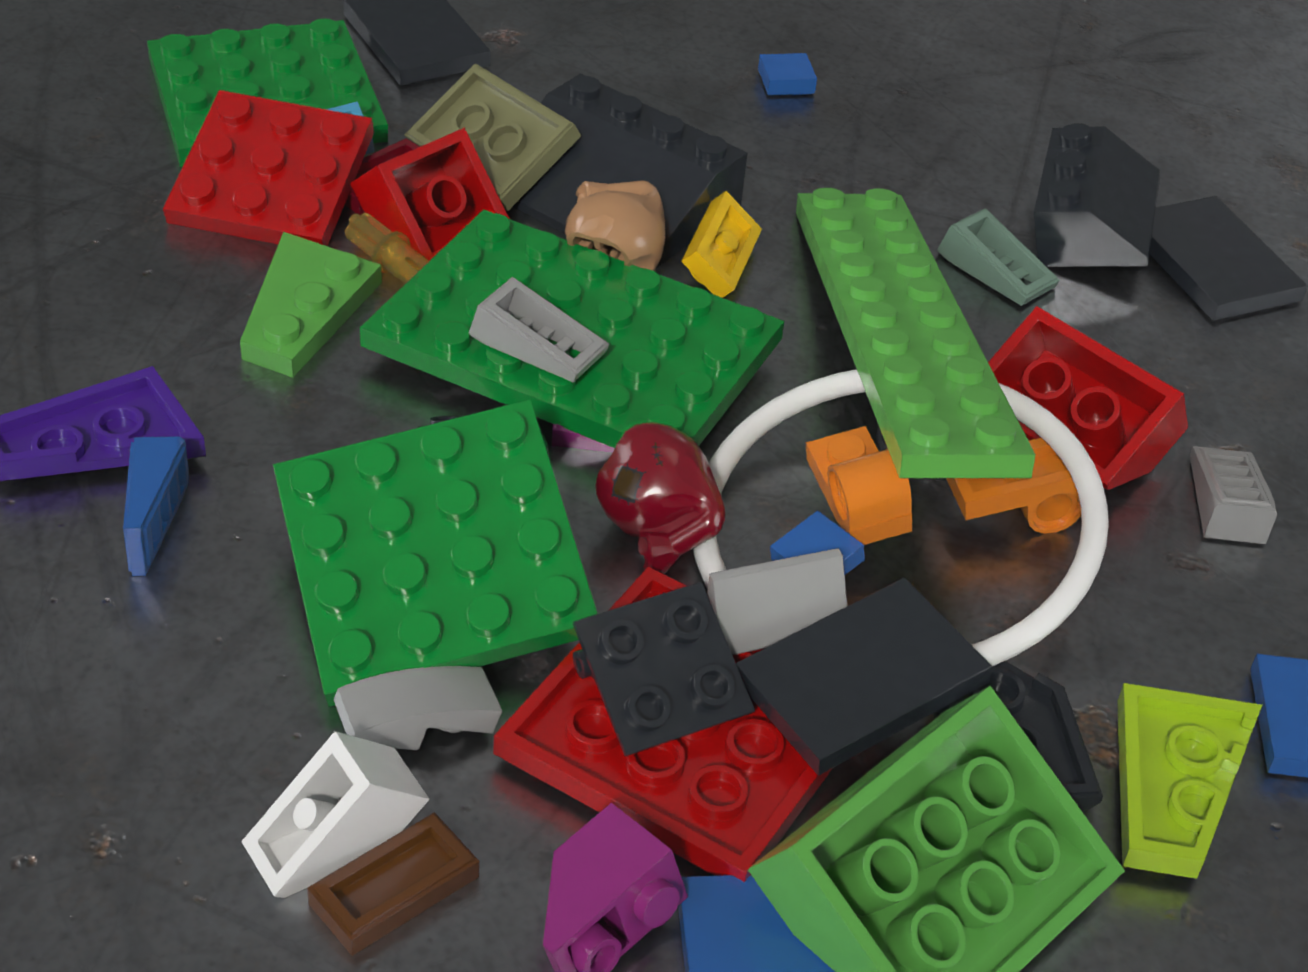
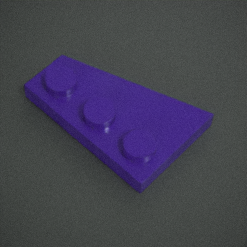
M151 366L0 415V481L129 466L131 442H134V437H181L186 442L187 459L206 457L205 441L203 435L158 372Z

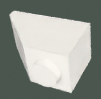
M335 731L241 842L275 897L286 898L308 888L402 832L430 799L395 748Z

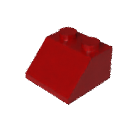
M465 127L381 163L350 183L375 234L421 268L483 209L492 213L502 214L509 219Z

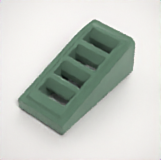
M986 208L952 224L937 249L946 260L1021 306L1055 288L1060 281ZM1024 278L1031 283L1026 286L1021 279Z

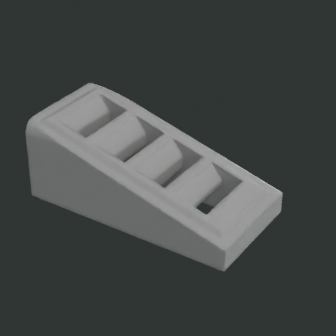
M513 277L478 305L469 330V335L481 343L573 383L606 353L609 343ZM548 339H551L557 343L553 345L548 341ZM572 348L581 353L573 359L565 352Z
M1192 446L1190 461L1203 536L1205 538L1266 544L1277 517V510L1272 493L1253 453Z

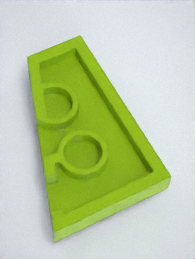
M1123 683L1117 700L1122 866L1197 879L1262 705Z

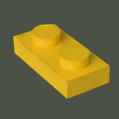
M725 191L710 202L681 262L689 269L697 282L705 285L713 295L723 298L735 290L762 228Z

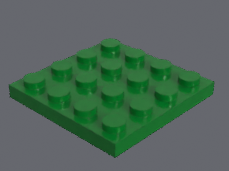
M317 19L309 24L290 26L268 24L261 29L242 31L219 29L212 34L194 36L170 34L161 39L147 40L149 60L180 167H183L219 90L321 109L358 102L363 116L372 118L374 128L373 144L388 142V123L344 20Z
M531 399L273 464L322 688L329 707L335 706L333 699L338 688L380 674L422 667H480L577 641L579 639L573 622L598 614Z

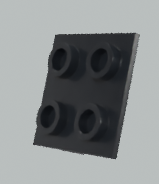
M702 582L573 622L582 647L581 650L573 653L575 669L580 678L584 679L592 676L595 680L625 757L755 712V708Z

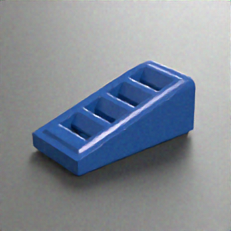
M134 437V442H131L123 532L128 570L132 572V576L147 575L189 484L186 442L181 437Z

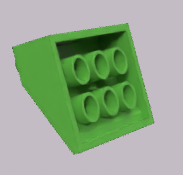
M991 686L941 713L747 869L793 935L835 972H1020L1125 872Z

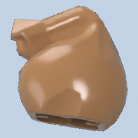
M644 180L610 184L584 181L576 190L577 203L566 219L565 235L568 245L574 246L578 244L589 249L599 250L608 256L624 261V265L628 267L635 265L655 271L662 257L665 245V218L657 188Z

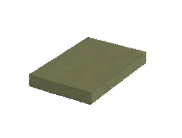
M476 63L405 134L407 139L421 147L465 127L504 208L508 211L581 137L574 123Z

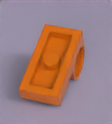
M866 426L806 442L807 462L839 527L863 545L912 532V498L909 479L899 478L888 449L878 450Z
M1042 438L1029 440L1036 454L1032 478H946L965 520L1021 508L1029 526L1034 531L1044 534L1056 533L1067 529L1081 516V505L1077 489L1069 471L1061 458Z

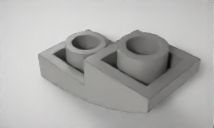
M422 667L384 673L338 688L333 699L347 735L395 749L418 750L427 728H437L450 733L461 731L493 733L502 714V708L482 667Z

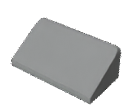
M839 548L710 573L707 595L732 655L767 648L847 607L843 555Z

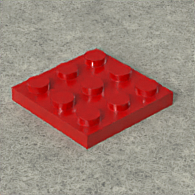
M219 90L163 207L166 222L272 244H279L283 232L328 246L352 188L350 183L355 180L373 137L372 118Z

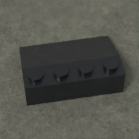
M580 73L549 92L541 101V104L574 123L581 137L513 207L565 234L566 219L578 200V197L575 195L576 190L584 181L606 184L648 181L659 192L665 218V245L657 266L659 267L691 243L713 199L727 191L741 206L748 153L728 144L721 137L709 135L684 123L676 116L667 115L642 103L634 96L625 95L600 83L594 77L585 76Z

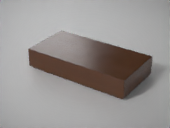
M434 812L307 888L308 904L351 956L479 878L480 861Z

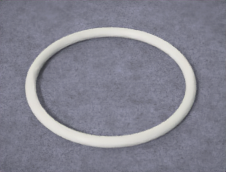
M857 369L825 376L795 387L772 399L740 423L720 444L708 462L720 494L722 495L731 472L743 455L768 431L803 410L823 402L864 393L865 389ZM1000 383L999 385L1017 420L1035 431L1061 458L1069 471L1080 500L1082 526L1075 558L1056 590L1022 621L995 636L972 644L991 666L1013 658L1040 642L1058 628L1077 608L1089 591L1100 569L1107 545L1109 528L1108 505L1103 484L1094 462L1082 443L1050 411L1031 398ZM717 535L693 548L697 567L707 589L710 573L727 570L721 557Z

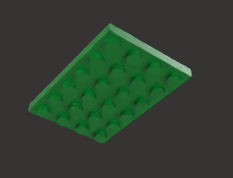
M483 209L360 327V346L506 405L531 399L536 417L555 425L559 424L565 429L612 448L616 447L628 429L636 424L650 422L672 426L692 437L699 446L782 340L785 321L762 313L756 308L743 306L713 295L702 288L692 287L659 275L653 270L635 265L628 267L624 265V261L608 256L602 251L589 249L578 244L574 246L568 245L567 240L557 237L553 233L535 229L508 219L502 214L492 213ZM513 277L609 343L606 353L573 383L489 347L469 335L478 305ZM548 339V341L553 345L557 343L551 339ZM569 348L565 353L574 359L581 352Z

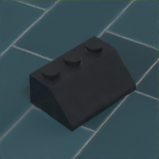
M1074 123L1062 128H1052L1034 209L1037 258L1046 267L1148 266L1160 170L1105 126L1089 127L1086 124Z

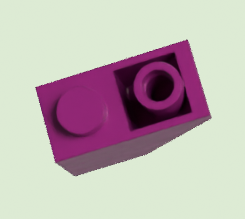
M613 803L605 807L553 852L543 947L554 972H610L623 954L650 930L667 922L674 914L677 906L688 897L672 850Z

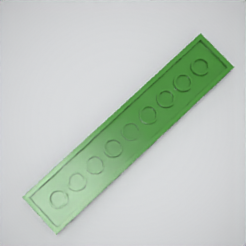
M818 188L813 193H798L796 215L899 478H1032L1036 454L902 195H897L891 190L880 188L870 189L866 191V194H845L834 188Z

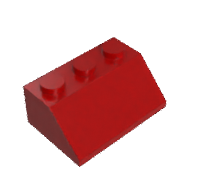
M1038 306L1034 308L988 361L998 383L1031 398L1050 411L1070 429L1091 457L1103 487L1107 490L1150 473L1188 429L1184 393ZM1018 420L1027 439L1041 438L1035 431Z

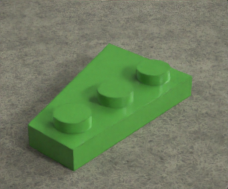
M283 232L240 340L242 360L293 378L382 283V265L357 257L352 253L343 252Z

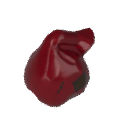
M650 422L636 424L628 429L617 443L612 455L600 469L596 478V495L607 517L631 537H639L638 551L640 555L644 556L645 563L643 567L645 569L650 567L665 574L682 554L713 538L723 528L726 517L724 503L708 460L692 437L672 426Z

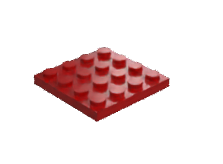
M647 567L609 610L677 590L687 585ZM579 642L494 735L493 754L598 812H601L610 803H613L668 846L674 854L714 876L732 875L745 882L751 875L747 869L777 846L832 769L818 776L752 699L751 701L755 708V712L625 757L595 680L592 676L584 679L580 678L575 669L573 653L582 649ZM763 649L735 654L732 656L735 660V663H737Z

